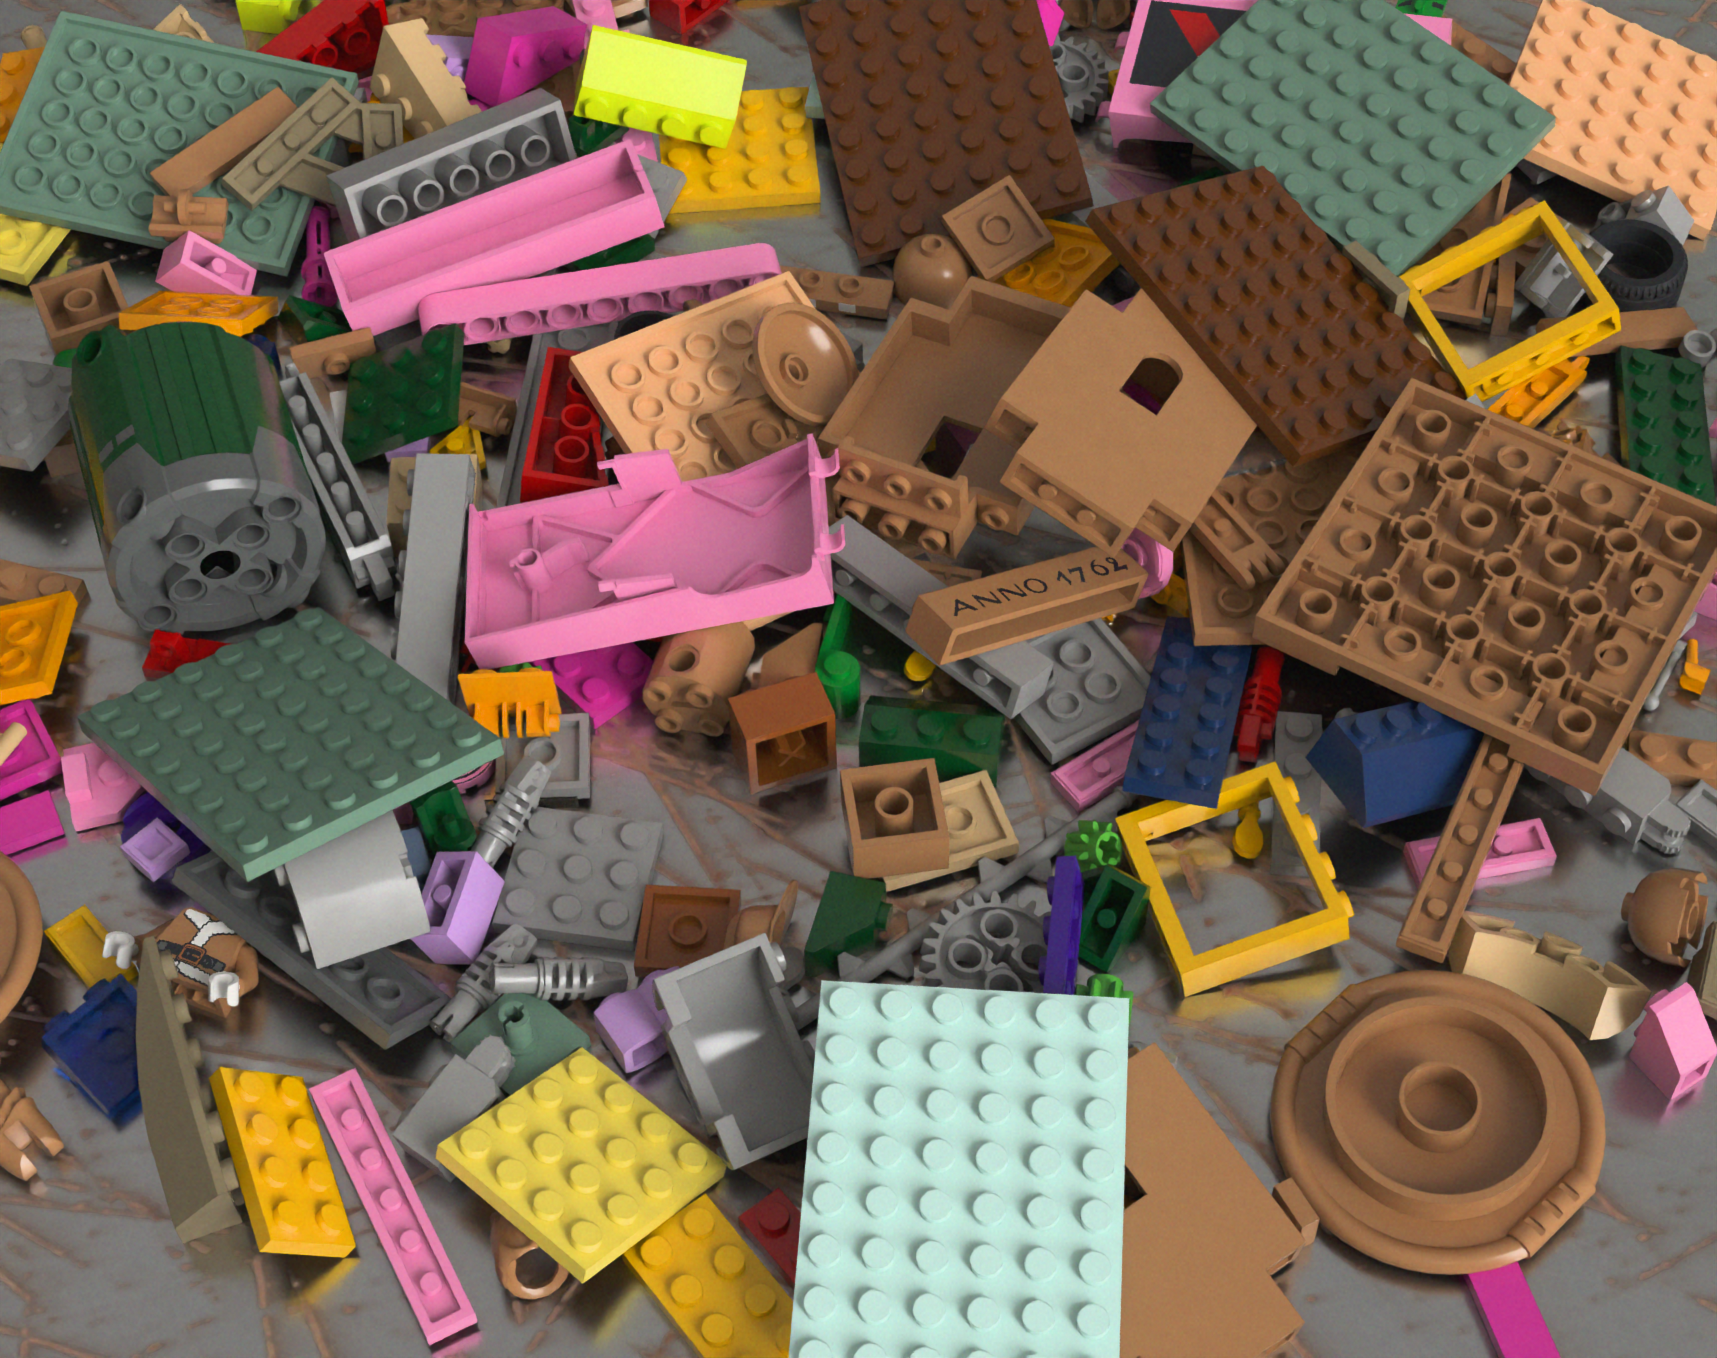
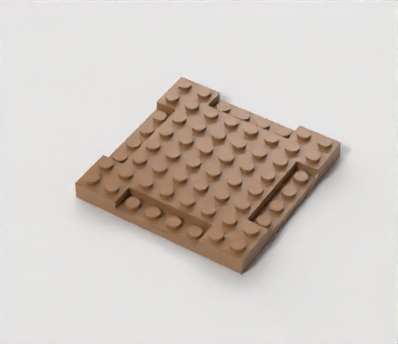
M1411 378L1256 614L1252 638L1334 676L1340 667H1343L1416 702H1423L1442 714L1510 744L1507 756L1596 796L1629 735L1640 709L1698 602L1702 600L1717 572V507Z

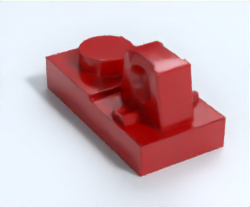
M155 629L150 640V650L142 666L144 676L160 679L173 673L176 668L183 664L195 663L215 654L219 648L230 645V643L184 638L178 632L171 633Z

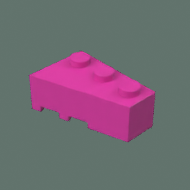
M555 6L478 18L464 80L466 93L491 107L518 97L579 60L584 48L587 24Z

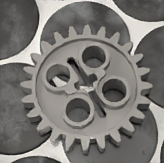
M1057 34L1054 45L1050 46L1051 54L1069 117L1082 123L1084 122V113L1094 116L1096 106L1099 107L1101 102L1104 101V97H1107L1109 71L1105 69V60L1097 59V50L1087 52V43L1084 42L1075 46L1073 45L1074 37H1069L1063 42L1060 41L1059 34Z
M993 891L989 903H984L978 893H973L970 907L960 899L955 900L953 911L950 912L942 909L939 914L938 923H930L927 938L923 940L920 953L924 956L921 957L919 971L926 973L922 986L1043 993V986L1039 979V970L1030 969L1024 963L1029 962L1039 966L1040 956H1047L1048 945L1045 944L1043 937L1044 916L1051 915V912H1046L1038 917L1034 914L1036 902L1032 900L1025 908L1019 907L1018 896L1014 893L1008 903H1001L997 891ZM988 932H997L1003 935L1004 938H994ZM956 962H967L970 965H972L973 968H962L961 966L957 965Z

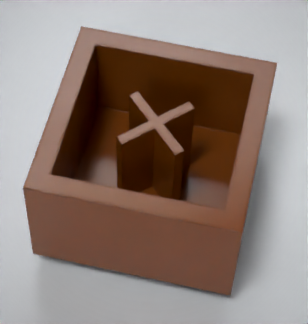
M817 672L803 676H792L783 682L760 689L746 690L737 696L728 698L732 751L750 795L837 768L835 712Z

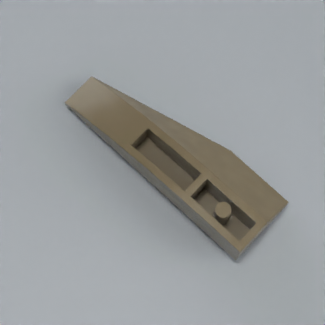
M153 935L144 938L137 988L136 1051L138 1081L147 1136L174 1229L182 1243H186L242 1223L243 1220L238 1206L244 1204L245 1201L231 1158H229L231 1153L224 1129L217 1114L218 1109L210 1082L201 1084L197 1068L205 1066L197 1037L188 1039L183 1024L192 1021L183 993L174 995L170 980L179 977L170 949L161 952Z

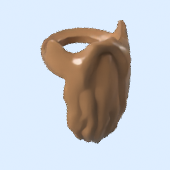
M500 1214L495 1217V1222L490 1232L491 1254L495 1261L496 1276L501 1285L521 1299H539L549 1296L559 1289L569 1272L558 1262L552 1278L541 1285H524L517 1279L515 1274L516 1259L539 1246L503 1215Z

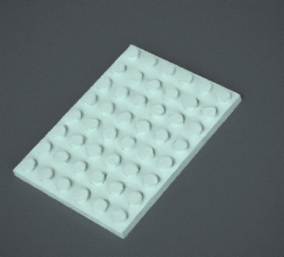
M821 980L788 1358H1119L1129 998Z

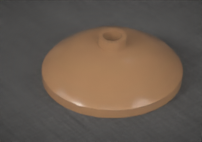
M801 303L780 304L766 312L757 323L752 341L753 359L759 380L768 396L792 418L812 426H826L859 377L854 354L844 335L824 314Z

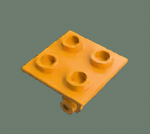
M524 668L518 672L497 673L493 670L480 669L471 674H458V680L469 716L499 738L500 717H502L504 738L510 737V717L515 716L518 738H523L524 716H526L527 737H551V732H560L559 714H562L552 671Z

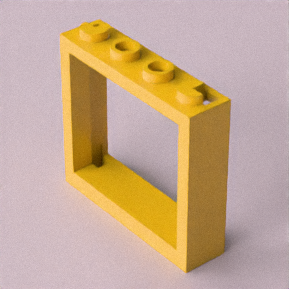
M1545 200L1533 207L1523 208L1512 218L1496 226L1483 229L1470 240L1458 246H1451L1445 249L1439 256L1422 265L1413 266L1406 270L1403 275L1399 276L1410 288L1406 310L1442 367L1456 379L1457 384L1466 397L1469 398L1476 393L1481 402L1622 330L1618 306ZM1545 233L1593 305L1467 369L1422 297Z
M1276 761L1223 779L1217 809L1164 800L1115 818L1118 836L1122 839L1123 851L1134 877L1151 887L1148 911L1185 997L1350 939L1348 918L1354 916L1350 900L1344 890L1336 891L1332 883V879H1335L1336 875L1330 857L1326 851L1318 853L1313 842L1318 838L1312 819L1308 813L1300 814L1296 806L1300 799L1295 783L1291 776L1283 778ZM1272 797L1324 910L1194 956L1146 841Z

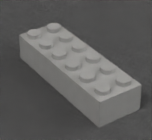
M539 88L326 175L347 241L351 243L577 158L561 100L544 89Z

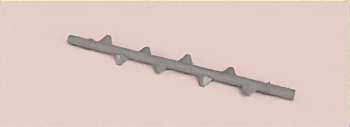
M1117 786L1113 789L1112 794L1071 822L1053 816L1046 817L1044 819L1046 839L1006 866L986 857L978 861L980 883L957 899L962 900L970 907L973 893H978L985 903L991 899L993 891H997L999 894L1025 875L1047 884L1048 877L1053 876L1050 858L1064 849L1067 833L1079 830V820L1111 822V832L1117 834L1115 818L1118 817L1117 812L1123 808H1130L1132 802L1142 795L1122 791L1123 786ZM955 900L943 909L952 912ZM914 908L910 909L906 914L909 932L866 961L846 952L841 953L837 956L840 978L837 981L868 983L886 970L907 980L914 975L912 952L920 948L924 938H927L930 923H938L940 911L932 915ZM820 992L796 1008L799 1022L794 1023L797 1031L818 1017Z

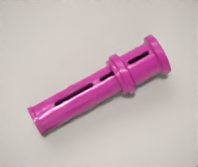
M314 206L306 224L307 259L301 266V275L305 280L301 294L304 300L331 307L337 302L338 295L324 256V252L331 250L330 212L324 207ZM318 267H321V275H318ZM317 287H321V298L317 297Z

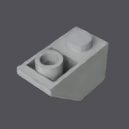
M1668 185L1654 191L1645 190L1635 198L1622 203H1610L1599 212L1594 228L1616 220L1632 219L1646 221L1668 231L1683 246L1694 223V219Z

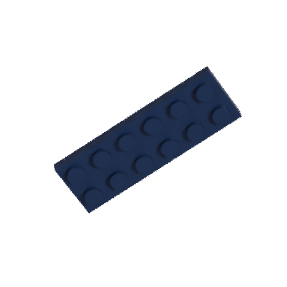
M1167 616L1125 771L1122 791L1217 809L1253 645L1194 646L1190 618Z

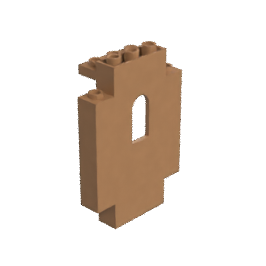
M970 276L949 310L911 297L818 437L821 459L831 457L835 453V449L838 448L840 468L836 474L841 475L833 488L836 518L842 519L848 515L865 528L881 533L891 540H901L918 546L928 553L940 554L954 560L977 522L986 524L994 530H1003L1018 536L1035 505L1000 483L1002 476L1018 450L986 430L984 426L1002 395L1071 308L974 276ZM944 421L980 433L951 479L916 467Z
M1141 288L1123 312L1086 289L1002 395L984 428L1018 450L1002 476L1001 484L1115 558L1134 528L1139 529L1174 552L1257 424ZM1128 379L1133 380L1165 401L1157 415L1120 392Z
M1154 1042L1141 1051L1137 1047L1130 1048L1128 1050L1125 1171L1144 1197L1123 1211L1119 1358H1266L1294 1339L1305 1323L1271 1275L1295 1260L1307 1241L1158 1045Z

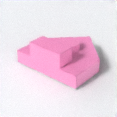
M95 743L63 749L64 756L61 757L65 794L70 803L71 819L75 831L123 821L126 810L145 789Z

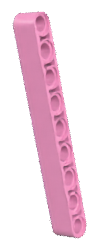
M756 243L434 293L421 299L417 310L422 335L456 323L464 332V345L622 321L627 316L640 311L680 312L683 311L684 301L696 299L704 305L782 274L775 249L766 243Z

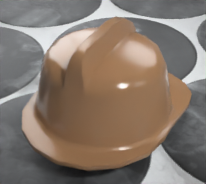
M792 880L789 883L779 905L749 906L739 911L731 919L727 927L723 950L763 933H766L770 943L777 942L781 947L794 912L798 893V881Z

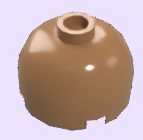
M936 233L914 237L903 245L895 258L893 266L894 293L904 305L912 297L949 310L970 276H972V266L950 236Z
M1666 868L1654 871L1639 882L1634 893H1626L1622 903L1621 918L1624 921H1628L1629 935L1634 945L1648 958L1681 968L1688 966L1692 961L1682 957L1688 943L1697 950L1705 925L1708 896L1698 894V883L1708 884L1707 877L1703 872L1684 868Z

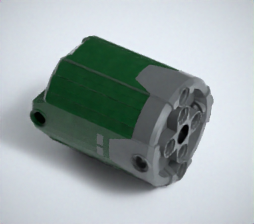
M167 322L144 327L131 333H126L110 324L100 331H91L85 335L77 347L76 354L72 358V393L68 400L69 424L108 581L114 593L117 606L125 614L136 620L139 626L146 631L154 632L155 629H160V631L178 632L181 634L184 631L227 629L252 622L259 618L265 621L287 607L294 608L299 606L306 599L311 585L321 573L319 566L325 551L326 537L319 513V506L272 358L245 339L226 332L221 326L202 322ZM225 550L230 572L218 566L214 567L211 553Z

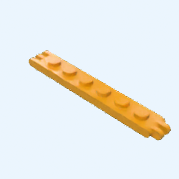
M1578 356L1571 362L1574 357H1569L1511 387L1487 410L1534 429L1584 381L1587 375L1585 369L1589 364L1590 358Z

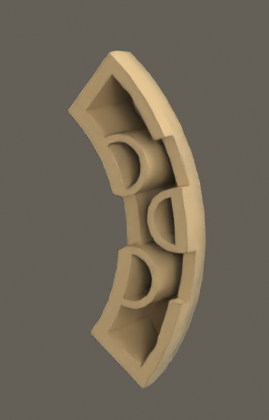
M1464 911L1449 947V960L1452 972L1471 975L1508 988L1534 1005L1565 1020L1583 1033L1589 1040L1606 1039L1626 1030L1641 1015L1649 1000L1651 991L1643 983L1611 961L1606 962L1603 968L1597 961L1581 956L1583 946L1549 932H1545L1543 938L1539 939L1526 931L1513 928L1515 921Z

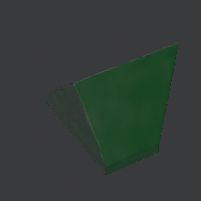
M290 295L278 316V320L297 345L352 331L342 310Z
M1106 864L1082 872L1085 890L1078 956L1101 970L1110 972L1146 924L1151 887L1115 866Z

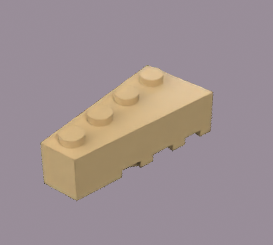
M423 18L383 27L369 88L382 103L401 104L402 125L415 139L482 112L477 104L470 105L468 102L466 86L460 76L452 77L443 63L447 56L440 45H432L426 34L429 28Z

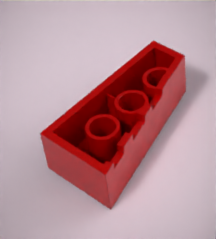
M324 0L256 52L359 74L375 66L383 27L389 25L385 0Z
M554 347L547 348L522 472L520 503L609 486L605 469L599 470L597 462L605 461L604 448L600 437L599 413H597L592 402L569 369L570 357L582 353L580 351Z

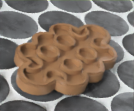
M410 0V2L393 4L386 7L389 25L423 18L429 28L428 35L474 37L477 19L482 17L551 6L566 12L564 0H525L518 6L512 0Z

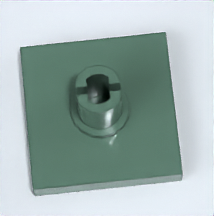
M505 993L449 1042L452 1053L465 1060L476 1045L481 1044L480 1040L483 1041L484 1037H489L490 1035L501 1036L504 1044L509 1048L511 1055L516 1060L514 1062L516 1067H513V1072H509V1077L500 1087L506 1098L579 1048L583 1047L587 1050L591 1046L589 1035L547 1000H539V998L534 997L533 993Z

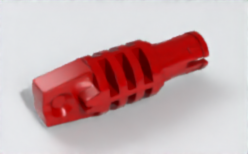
M1262 647L1257 650L1252 677L1244 684L1233 736H1239L1237 749L1240 761L1257 762L1263 739H1272L1282 697L1278 680L1285 660L1284 654L1273 647Z

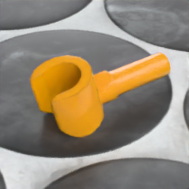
M1689 639L1686 642L1685 666L1678 686L1701 695L1711 669L1697 665L1698 641L1696 639Z

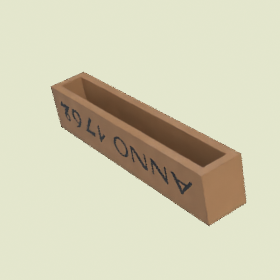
M1091 547L1086 550L918 595L917 600L912 606V613L905 632L940 666L1135 608L1149 573L1122 548L1114 558L1099 547Z

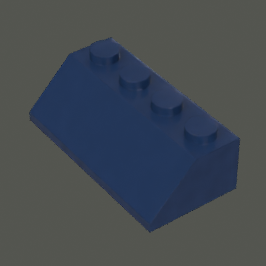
M1412 701L1333 719L1305 758L1361 828H1366L1453 805L1484 736V732L1442 714L1423 702Z

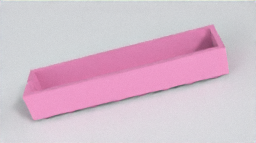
M631 139L329 250L324 252V256L342 310L352 331L370 327L372 335L375 336L418 320V304L427 295L528 279L664 228V223L654 192L642 168Z

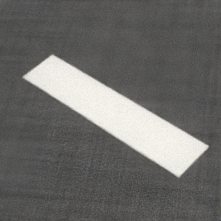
M346 390L330 392L336 432L341 443L347 397Z

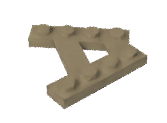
M331 77L222 178V186L251 211L278 186L336 207L326 175L344 169V167L313 156V154L333 135L361 145L363 148V160L404 144L401 104L361 103Z

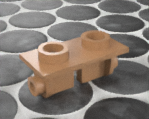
M461 382L458 425L463 426L468 416H473L469 421L471 429L491 434L494 437H500L502 434L507 436L515 423L517 413L516 399L502 393L491 392Z

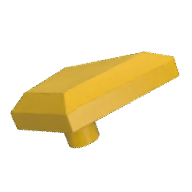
M473 416L467 419L463 426L460 425L429 450V454H477L480 470L487 467L480 431L471 429L469 426V421Z

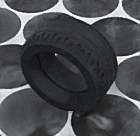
M1632 219L1604 223L1589 233L1590 236L1614 254L1606 265L1613 263L1632 264L1649 271L1655 276L1649 279H1633L1621 276L1610 270L1607 266H1604L1597 277L1618 306L1619 312L1674 307L1680 297L1688 270L1687 254L1678 239L1655 224ZM1585 292L1580 299H1582V302L1587 307H1590L1593 303Z

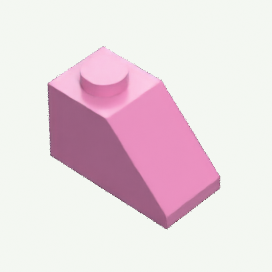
M188 230L163 250L155 282L171 291L251 295L257 270L231 253Z

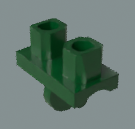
M575 115L568 119L570 136L578 157L607 148L629 131V127Z
M453 781L439 786L410 802L432 861H434L437 852L471 850L477 839V833L469 819L458 787Z

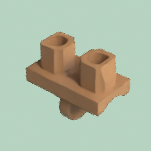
M180 189L178 196L154 195L153 215L149 224L150 235L163 237L166 242H174L190 230L211 243L220 244L225 235L229 206L227 198L193 197L191 190Z

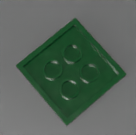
M456 323L433 330L428 334L396 344L391 348L362 357L350 363L342 445L352 465L458 426L464 332Z

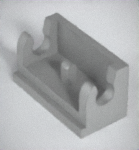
M1563 219L1560 222L1598 276L1614 254L1588 233ZM1549 238L1514 285V288L1520 291L1532 303L1542 310L1543 308L1546 309L1555 318L1566 317L1585 293Z

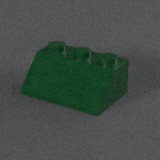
M871 695L864 704L859 735V767L934 758L939 782L987 770L993 786L997 787L1005 715L995 707Z

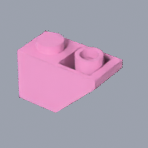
M1687 982L1672 992H1669L1667 989L1661 990L1646 1003L1644 1010L1647 1013L1643 1022L1634 1031L1636 1040L1629 1054V1058L1669 1100H1672L1705 1078L1717 1055L1716 1044L1696 993Z

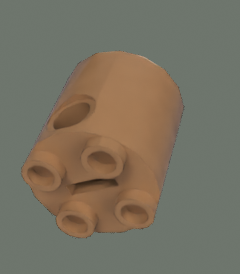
M740 621L663 636L642 690L643 701L651 713L656 716L655 724L661 730L670 733L685 730L704 733L709 736H719L723 733L725 725L730 719L728 698L739 694L755 649L754 637L745 624Z

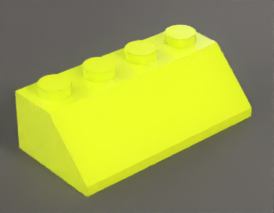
M592 25L576 82L573 115L726 149L736 121L747 60Z

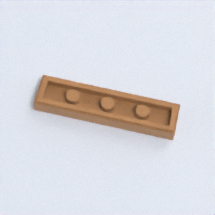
M276 87L151 171V179L166 196H178L180 189L191 190L193 195L236 166L298 107L279 87Z
M1684 307L1619 312L1621 331L1571 357L1617 353L1620 345L1647 350L1677 348L1689 331L1698 329ZM1568 317L1540 319L1535 331L1538 334Z

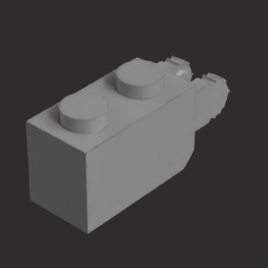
M490 1035L489 1037H484L483 1041L480 1040L481 1044L476 1045L465 1060L455 1054L447 1065L438 1068L430 1079L427 1091L416 1104L404 1110L398 1119L396 1130L392 1133V1136L406 1153L449 1183L456 1176L435 1159L437 1145L506 1099L500 1087L509 1077V1072H513V1067H516L514 1064L516 1060L511 1055L509 1048L504 1044L501 1036Z

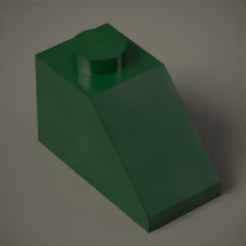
M830 871L804 949L806 976L815 978L837 967V956L843 952L858 957L874 949L879 931H888L893 913V904L886 902V883Z

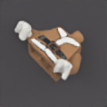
M193 907L183 909L175 919H171L145 934L132 936L126 932L113 931L105 937L102 957L107 959L111 956H117L116 965L122 969L130 967L131 961H137L136 965L140 972L144 938L154 935L161 952L170 949L179 975L178 978L170 980L174 995L183 993L187 1004L224 1018L228 1016L232 1006L238 1005L239 997L254 989L259 982L258 957L252 945L229 929L214 915Z

